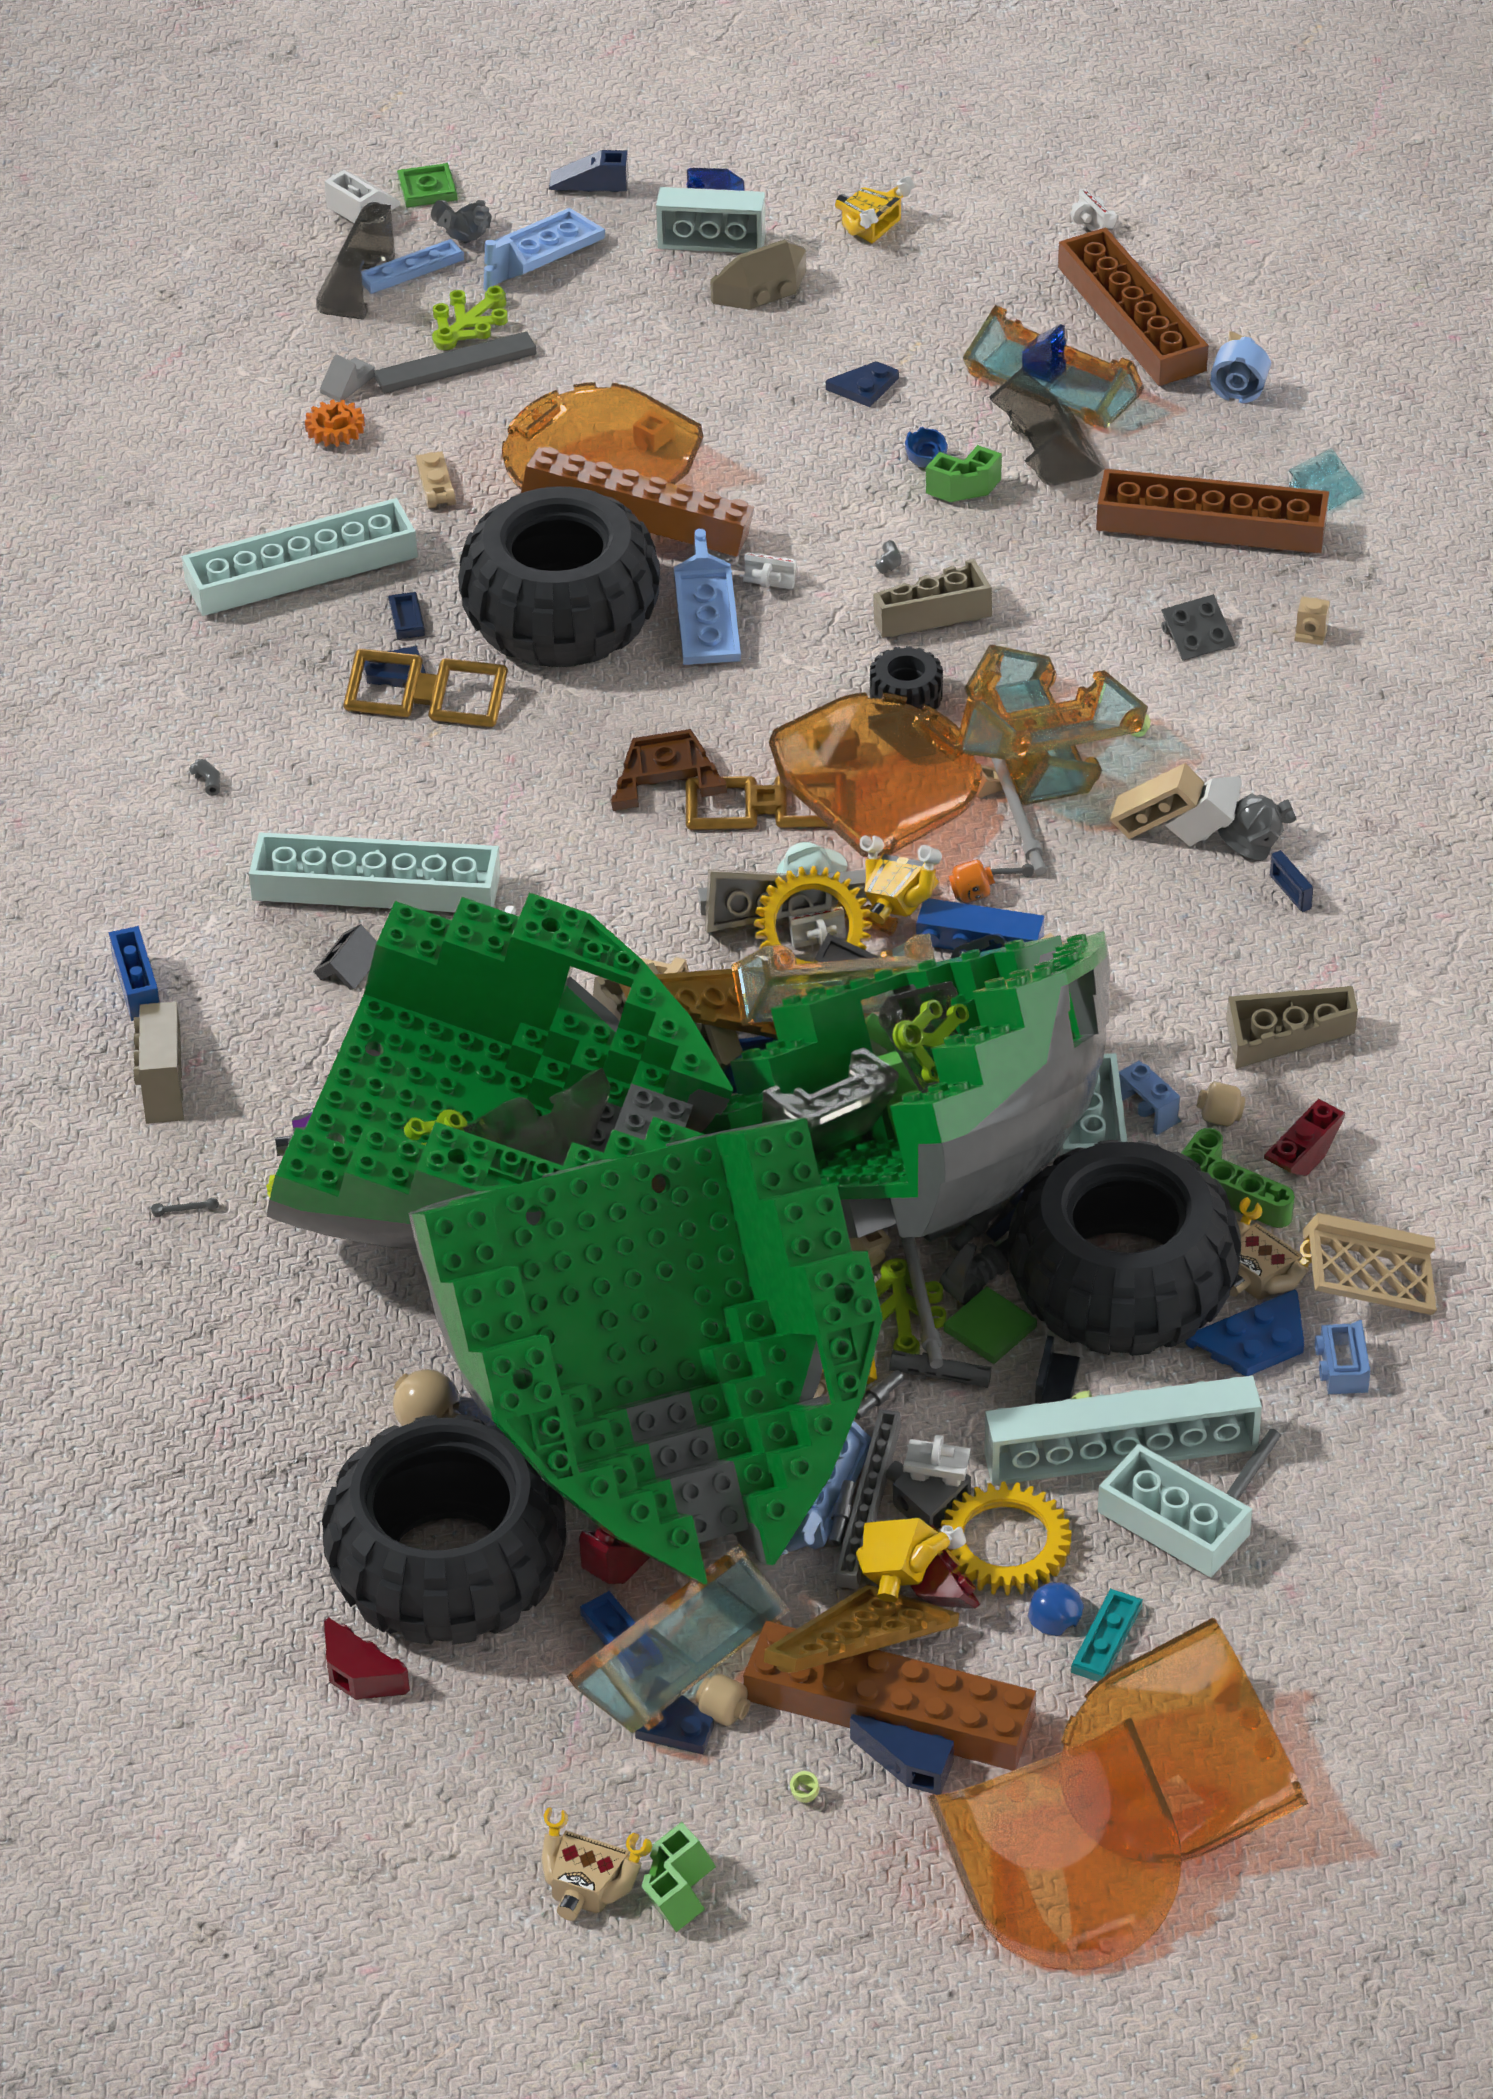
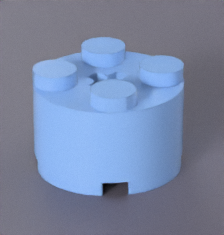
M1242 337L1240 340L1229 341L1222 345L1217 353L1211 371V387L1217 395L1229 401L1230 398L1239 399L1238 403L1252 402L1260 396L1264 388L1271 360L1265 350L1255 344L1252 338Z

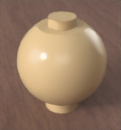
M424 1369L415 1371L410 1375L405 1373L394 1385L396 1392L393 1397V1410L401 1426L412 1423L415 1418L436 1415L437 1418H455L457 1415H461L458 1412L460 1406L459 1392L452 1380L441 1372Z

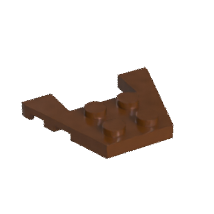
M691 729L632 738L623 764L622 776L618 778L616 783V793L611 797V805L613 811L639 807L637 790L639 785H654L659 782L685 780L698 776L701 797L726 794V781L720 777L713 762H710L706 756V751Z

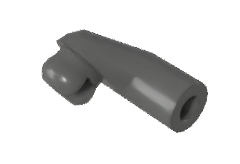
M206 759L195 760V763L191 764L189 768L191 775L195 774L197 779L203 776L205 778V792L208 795H217L220 792V772Z

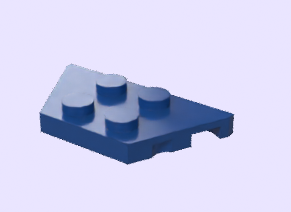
M1294 1289L1197 1330L1194 1336L1186 1340V1345L1193 1350L1198 1346L1210 1352L1211 1359L1221 1364L1229 1365L1234 1371L1244 1376L1253 1375L1304 1353V1336L1298 1292Z

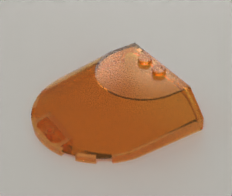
M596 382L574 384L573 391L558 394L557 390H554L527 405L508 426L509 435L506 441L502 443V457L510 479L520 490L522 489L526 466L539 447H551L565 455H580L587 461L594 463L606 462L611 464L613 468L620 470H635L640 475L649 478L661 477L667 483L675 485L689 473L704 435L700 423L642 391L618 383H612L611 388L597 387Z
M862 692L842 696L775 728L769 740V746L781 783L862 857H868V852L860 847V839L864 835L870 837L871 840L873 835L883 840V850L877 856L882 854L892 855L954 820L972 804L982 779L981 764L977 763L974 757L976 749L966 734L955 723L935 709L925 704L922 710L906 704L907 698L899 695L883 693L882 698H868L867 693Z
M1215 1618L1199 1624L1103 1677L1085 1694L1086 1701L1080 1707L1076 1716H1070L1061 1740L1064 1746L1061 1764H1058L1059 1782L1062 1795L1072 1817L1094 1842L1107 1851L1127 1860L1146 1864H1173L1192 1860L1206 1855L1309 1804L1303 1785L1241 1661Z
M1131 1718L1125 1719L1118 1726L1087 1742L988 1781L951 1793L927 1796V1801L974 1914L982 1926L999 1944L1028 1962L1047 1968L1069 1971L1088 1970L1112 1964L1127 1957L1145 1944L1160 1928L1174 1903L1182 1865L1179 1835L1173 1816Z

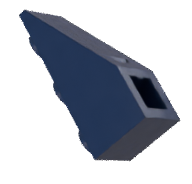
M600 150L551 171L549 190L586 192L627 191L629 179L628 150Z
M851 1714L850 1739L906 1787L941 1796L954 1763V1741L940 1735H929L914 1731L906 1726H896L881 1722L873 1717Z

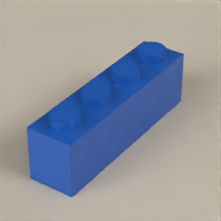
M931 898L922 902L916 922V945L954 950L961 944L990 934H1000L1008 942L1023 939L1024 943L1044 937V915ZM994 939L990 940L991 945L982 949V952L1002 948V944H996Z

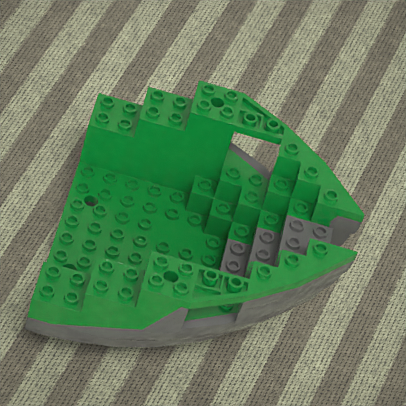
M530 892L520 916L461 897L452 920L395 901L376 943L363 997L305 1130L295 1128L275 1174L267 1217L326 1236L389 1248L417 1250L409 1212L449 1198L477 1191H492L540 1179L545 1174L600 1160L619 1159L663 1148L668 1143L705 1135L701 1132L712 1122L716 1113L720 1115L723 1113L731 1098L733 1087L688 1012L646 963L590 913ZM573 968L631 987L620 1021L610 1010L570 977ZM448 1109L459 1112L468 1124V1130L464 1132L435 1121L430 1135H422L419 1140H411L404 1133V1127L411 1118H419L423 1122L437 1120L442 1111ZM659 1174L652 1179L653 1190L658 1194L662 1193L666 1186L665 1179ZM532 1206L526 1212V1219L530 1225H536L540 1221L541 1213L537 1207Z
M1102 931L1087 937L1086 934L1067 937L1068 943L1062 944L1061 935L1025 943L1023 939L1005 943V947L984 952H980L979 949L961 953V957L936 962V959H929L918 962V967L894 973L892 969H884L874 972V978L860 977L850 980V984L836 985L826 989L824 986L806 990V995L800 997V994L784 997L781 999L782 1004L770 1008L778 1040L767 1043V1049L760 1051V1048L741 1052L742 1058L730 1061L738 1094L731 1096L721 1115L716 1113L712 1122L701 1133L706 1135L766 1122L807 1118L821 1184H837L849 1238H859L897 1224L900 1237H922L983 1212L1012 1196L1044 1169L1057 1155L1074 1124L1089 1108L1098 1081L1099 1067L1103 1062L1106 1044V1025L1109 1023V981L1111 969L1105 932ZM892 990L899 1010H903L905 1020L912 1022L920 1014L921 1005L924 1002L935 999L940 1002L943 1012L939 1018L930 1021L924 1028L923 1032L931 1034L947 1018L946 1013L949 1007L963 1004L969 1012L968 1020L959 1024L948 1037L943 1038L944 1044L932 1049L924 1047L936 1065L939 1082L934 1084L926 1083L927 1093L922 1094V1091L902 1095L903 1101L890 1105L897 1134L896 1139L887 1111V1095L878 1070V1057H874L861 1001ZM930 1006V1012L933 1014V1009ZM956 1011V1016L960 1018L959 1013ZM931 1069V1074L935 1077L934 1071Z
M807 1118L778 1120L696 1136L668 1143L663 1148L619 1159L600 1160L545 1174L540 1179L492 1191H477L449 1198L408 1213L416 1248L428 1282L435 1317L448 1350L461 1371L464 1386L482 1413L490 1417L539 1473L538 1475L542 1477L541 1479L606 1533L694 1582L708 1584L699 1543L730 1534L737 1537V1541L741 1546L755 1554L756 1560L767 1565L776 1564L831 1477L865 1393L883 1320L868 1251H852L837 1184H821ZM658 1174L666 1181L665 1189L660 1194L653 1190L651 1183L652 1179ZM532 1206L537 1207L541 1213L540 1221L534 1226L530 1225L526 1219V1212ZM823 1369L829 1396L813 1398Z

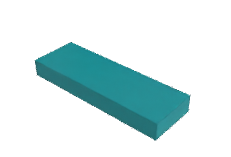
M1110 1588L1071 1665V1673L1104 1684L1142 1608L1143 1599Z

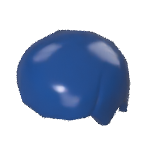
M922 426L914 433L910 431L907 433L905 451L908 459L914 465L926 468L939 452L947 454L948 444L946 439L936 429H928Z
M1051 1582L1036 1590L1030 1601L1027 1616L1032 1626L1040 1632L1061 1636L1068 1627L1072 1625L1076 1627L1083 1613L1084 1604L1079 1593L1069 1584Z

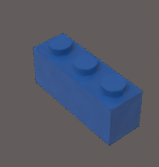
M139 926L109 932L112 958L131 1021H134V1017H139L141 1004L160 1003L158 987Z

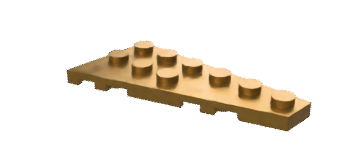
M780 965L655 974L688 1012L694 1022L774 1039L778 1038L770 1008L782 1004V998L795 995ZM619 984L627 999L631 987Z
M866 1585L767 1647L764 1653V1662L777 1666V1669L782 1672H798L957 1627L960 1613L900 1594L896 1602H886L877 1597L878 1587Z

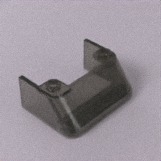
M1020 368L989 396L993 403L1007 413L1010 418L1008 424L1012 430L1018 435L1023 433L1029 439L1035 451L1024 461L1036 471L1037 476L1046 485L1049 483L1059 485L1096 477L1104 470L1102 462L1072 411L1063 401L1024 369Z

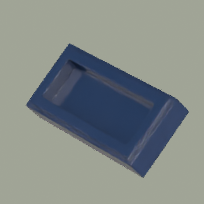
M409 592L389 595V606L397 640L425 636L417 593Z
M1281 850L1272 853L1270 877L1300 911L1305 912L1312 909L1313 886Z

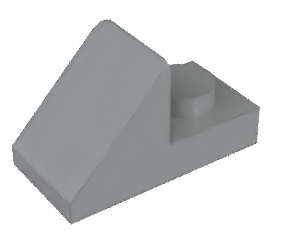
M336 354L322 382L320 393L338 402L345 400L375 377V367L356 357L348 360Z

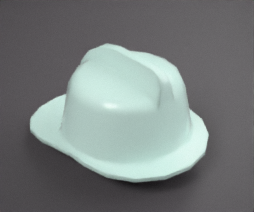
M800 842L788 849L785 858L778 865L776 873H786L790 870L793 874H798L799 867H803L806 874L809 875L811 867L816 866L817 873L820 875L825 867H828V873L846 872L848 865L843 855L835 850L823 848L811 842Z

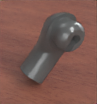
M891 540L883 544L884 554L881 555V559L875 562V566L881 574L887 573L888 570L896 569L902 562L899 550L895 542Z

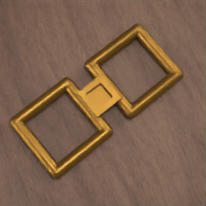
M369 649L356 650L343 703L345 710L409 717L412 713L413 704L430 705L428 716L432 721L494 727L497 724L508 668L505 665L444 658L440 661L438 673L435 675L421 673L423 658L420 655ZM365 661L410 666L401 705L356 700ZM450 670L495 675L487 715L441 710Z
M842 774L779 775L775 778V785H757L756 778L753 776L721 777L726 781L727 788H745V817L698 818V777H690L685 783L686 827L689 830L753 829L758 823L757 814H775V822L779 828L843 827L847 824L846 778ZM834 786L835 815L787 816V787Z

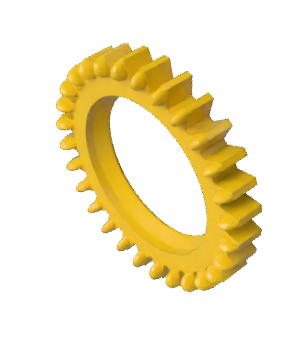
M816 866L811 867L809 875L806 874L803 867H799L798 877H796L789 870L786 872L787 882L778 876L775 880L778 889L769 885L766 891L770 897L761 896L759 901L765 907H757L755 914L763 918L755 920L754 926L763 928V930L758 931L755 937L756 939H766L759 949L760 951L771 950L766 957L767 961L777 958L778 962L776 965H780L781 968L787 966L786 977L797 971L798 981L800 982L805 973L809 975V979L816 980L817 974H820L823 982H827L830 971L813 961L801 960L791 955L782 946L777 936V913L784 901L799 891L815 889L834 896L843 905L848 915L849 933L846 941L866 950L867 947L860 941L870 940L871 935L863 930L871 929L872 922L863 919L870 916L871 911L869 909H860L866 903V898L856 899L855 897L859 893L860 888L856 887L848 890L851 879L848 878L840 883V872L837 871L830 878L828 867L824 868L821 875H818ZM830 971L835 978H838L840 976L839 974Z
M1005 1481L1001 1482L999 1490H996L992 1483H987V1492H983L978 1486L974 1487V1497L966 1492L962 1493V1502L954 1500L952 1502V1510H946L945 1520H942L941 1528L945 1525L951 1526L953 1530L957 1527H962L964 1532L966 1524L977 1514L992 1508L1011 1507L1029 1512L1038 1518L1047 1529V1540L1044 1548L1035 1558L1016 1566L989 1564L975 1556L967 1546V1543L957 1549H948L958 1559L960 1566L957 1569L961 1575L965 1573L971 1581L977 1579V1589L979 1591H982L987 1583L990 1584L992 1595L996 1594L999 1586H1003L1006 1596H1009L1012 1586H1016L1018 1592L1022 1595L1025 1583H1028L1031 1589L1036 1591L1038 1579L1043 1584H1048L1050 1582V1574L1057 1577L1060 1567L1066 1565L1067 1557L1070 1555L1071 1530H1069V1519H1064V1509H1056L1057 1501L1055 1499L1046 1502V1493L1044 1491L1033 1496V1486H1029L1022 1492L1018 1482L1015 1483L1012 1490H1009Z

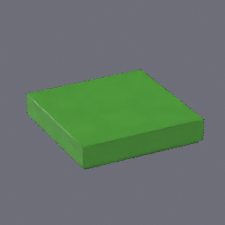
M448 163L397 170L406 208L435 204L438 200H445L447 202L458 200Z
M986 1286L944 1323V1332L992 1364H995L1037 1327V1319Z

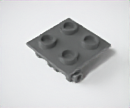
M1214 594L1161 610L1165 621L1161 623L1164 633L1169 632L1172 635L1182 661L1235 646Z

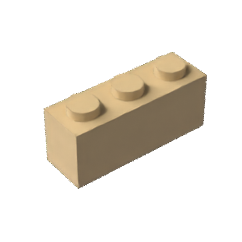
M1184 763L1118 795L1110 821L1128 839H1131L1197 807L1204 782Z

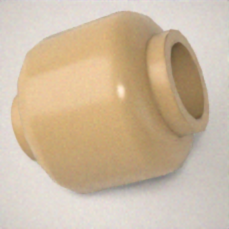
M1214 1081L1209 1084L1207 1090H1200L1196 1107L1202 1109L1201 1115L1204 1121L1229 1127L1235 1121H1240L1246 1098L1241 1096V1091L1237 1086Z
M716 1674L711 1678H705L698 1688L695 1699L702 1713L711 1716L715 1722L724 1726L732 1725L737 1719L743 1720L751 1705V1702L747 1700L748 1691L746 1686L723 1674Z

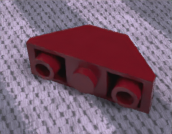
M1318 1098L1264 1154V1159L1289 1173L1307 1176L1325 1158L1345 1118V1112Z
M929 1525L939 1533V1531L933 1525ZM944 1549L934 1557L926 1568L923 1579L919 1584L910 1585L918 1597L935 1606L976 1609L980 1605L973 1593L976 1591L975 1585L966 1575H961L957 1569L960 1563L948 1549Z
M597 1528L596 1531H582L579 1536L581 1568L607 1584H625L650 1558L646 1554L609 1535L601 1528Z
M329 1617L324 1621L326 1660L329 1682L355 1700L406 1695L410 1691L408 1669L403 1662L396 1658L392 1659L382 1653L377 1645L371 1641H364L355 1635L347 1625L338 1624Z

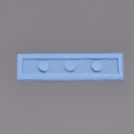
M452 239L361 271L358 273V278L370 294L463 261L464 252Z

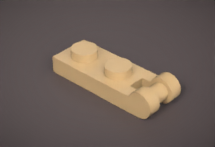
M443 451L415 455L428 509L437 508L438 504L447 503V506L456 505L455 492L451 484Z

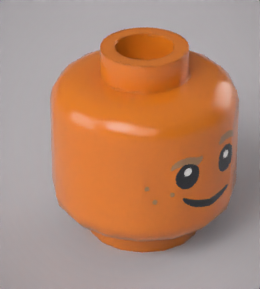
M978 859L956 865L952 870L953 875L948 876L955 899L960 898L964 903L988 897L991 893L990 885L995 884L990 866L984 868L982 862Z

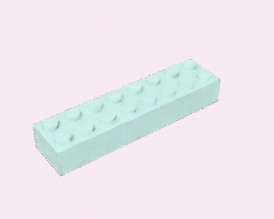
M394 498L183 555L182 562L185 583L202 616L404 562L417 558L418 553L416 531L398 499Z
M259 832L249 871L251 896L254 901L392 908L394 902L398 901L420 910L455 912L461 897H465L494 908L501 873L499 846Z
M1253 1376L1208 1382L1200 1381L1178 1386H1165L1155 1389L1133 1390L1125 1393L1098 1395L1080 1399H1066L1042 1404L1035 1403L1012 1408H998L985 1411L984 1455L992 1485H1000L1002 1481L1008 1484L1112 1470L1138 1444L1170 1462L1254 1451L1259 1446L1262 1405Z

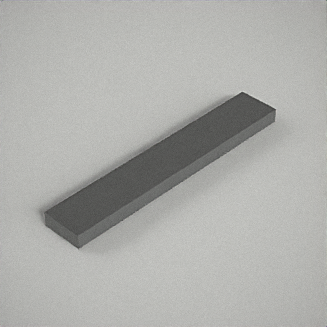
M525 331L374 370V375L383 394L535 355L537 354L536 345L528 332Z

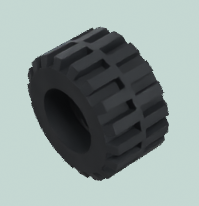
M906 646V648L894 647V650L883 651V655L876 656L875 662L871 663L870 702L872 705H875L877 712H883L884 715L923 708L925 715H931L934 713V709H938L941 705L943 697V667L940 660L934 658V654L931 652H924L922 648L914 649L912 646Z

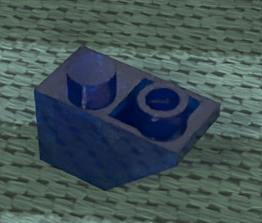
M687 169V188L745 191L744 180L729 169Z
M1059 324L1036 336L1022 351V373L1051 383L1058 375L1063 373L1066 367V360L1064 359V350L1067 343L1065 325Z

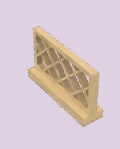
M1317 1213L1303 1228L1304 1241L1310 1239L1315 1291L1433 1315L1437 1311L1430 1254L1436 1249L1434 1237L1323 1213ZM1321 1244L1330 1246L1337 1254L1330 1258L1321 1248ZM1348 1250L1359 1252L1366 1261L1360 1265ZM1377 1256L1388 1258L1395 1267L1389 1271ZM1339 1257L1353 1270L1349 1275H1346L1334 1262ZM1406 1262L1420 1265L1422 1275L1418 1277ZM1369 1263L1382 1276L1377 1282L1364 1269ZM1326 1268L1340 1281L1338 1284L1325 1281L1324 1270ZM1398 1269L1411 1282L1407 1288L1393 1275ZM1357 1274L1369 1289H1359L1351 1278ZM1386 1280L1398 1295H1389L1380 1284ZM1415 1286L1424 1296L1425 1302L1418 1301L1409 1291Z

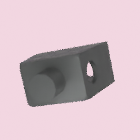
M894 1461L886 1472V1478L894 1482V1506L908 1519L920 1518L926 1524L933 1525L937 1530L941 1527L942 1520H945L946 1510H952V1502L954 1500L962 1502V1493L964 1492L971 1495V1476L966 1474L965 1480L961 1481L957 1487L946 1485L942 1481V1477L930 1476L925 1481L912 1480L910 1472H903V1464L899 1461Z

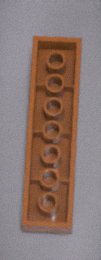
M1106 227L1059 241L1058 268L1158 386L1207 371L1209 345Z
M539 447L526 466L521 493L546 487H575L596 491L598 494L619 501L630 509L638 521H642L645 524L649 533L695 545V531L697 529H704L706 531L707 549L735 557L738 556L748 538L755 508L741 499L729 500L722 498L715 492L703 493L694 490L693 487L686 484L674 485L667 483L661 477L649 478L640 475L635 470L613 468L611 464L606 462L594 463L587 461L580 455L561 454L558 450L551 447Z
M1105 469L1097 503L1096 530L1322 554L1328 514L1329 491Z
M765 1621L743 1674V1682L748 1691L747 1700L750 1702L850 1728L851 1714L873 1717L881 1722L896 1726H906L914 1731L929 1735H940L954 1741V1756L1016 1771L1036 1715V1690L877 1649L798 1672H782L777 1669V1666L764 1662L765 1649L796 1630V1628Z

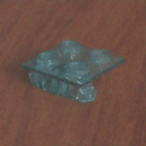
M1332 448L1289 469L1290 474L1293 476L1289 487L1329 491L1328 511L1363 493L1360 486Z

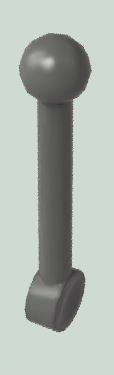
M1024 864L1022 868L991 869L993 875L1023 874L1025 877H1030L1034 874L1031 864Z
M211 1197L203 1202L169 1206L156 1203L152 1205L151 1211L153 1216L160 1217L165 1212L199 1208L214 1210L218 1207L219 1202L216 1198Z

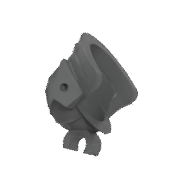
M438 200L431 210V218L437 223V226L444 227L446 233L451 238L463 243L477 240V238L482 236L486 229L490 228L492 215L489 212V207L485 206L486 202L484 200H477L475 203L460 208L457 212H454L447 201Z
M1251 793L1237 801L1234 820L1229 826L1218 829V833L1225 843L1236 852L1245 857L1263 861L1270 854L1271 847L1278 840V836L1284 831L1282 822L1286 824L1293 823L1297 818L1289 800H1284L1277 805L1266 796H1256Z

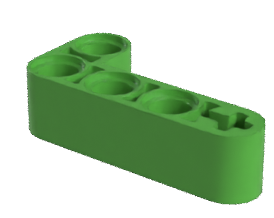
M1203 1128L1196 1132L1181 1153L1198 1163L1202 1172L1208 1173L1221 1184L1227 1194L1231 1209L1241 1213L1240 1202L1248 1197L1251 1201L1247 1212H1252L1257 1203L1262 1208V1214L1256 1219L1257 1221L1275 1228L1286 1227L1292 1222L1295 1196L1291 1188L1222 1159L1223 1136L1216 1129Z

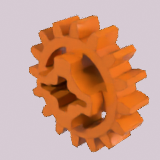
M332 399L330 404L326 405L324 402H320L319 408L312 406V413H306L305 429L308 432V438H314L316 444L324 441L326 447L330 444H335L336 447H339L340 442L348 445L351 438L358 440V434L364 433V414H362L361 408H355V403L353 402L345 405V400L335 402Z

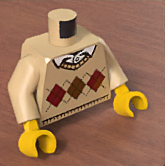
M1246 1197L1239 1205L1240 1211L1243 1214L1241 1221L1237 1220L1241 1235L1240 1267L1238 1278L1230 1290V1295L1236 1297L1245 1290L1256 1299L1263 1300L1270 1295L1294 1290L1310 1270L1308 1267L1312 1263L1310 1239L1305 1240L1301 1244L1299 1253L1259 1224L1255 1223L1251 1226V1220H1256L1261 1216L1262 1208L1257 1203L1252 1212H1247L1251 1200Z
M552 1808L546 1809L544 1821L549 1826V1833H545L541 1862L545 1881L552 1887V1897L560 1902L556 1910L559 1916L566 1920L574 1921L581 1909L600 1913L607 1904L614 1903L632 1891L642 1865L639 1860L641 1857L648 1855L652 1850V1843L649 1839L645 1838L643 1846L636 1850L635 1845L639 1839V1834L632 1833L626 1840V1847L628 1849L626 1850L565 1830L562 1836L559 1834L560 1829L568 1822L566 1811L562 1809L561 1820L556 1824H552L550 1820Z

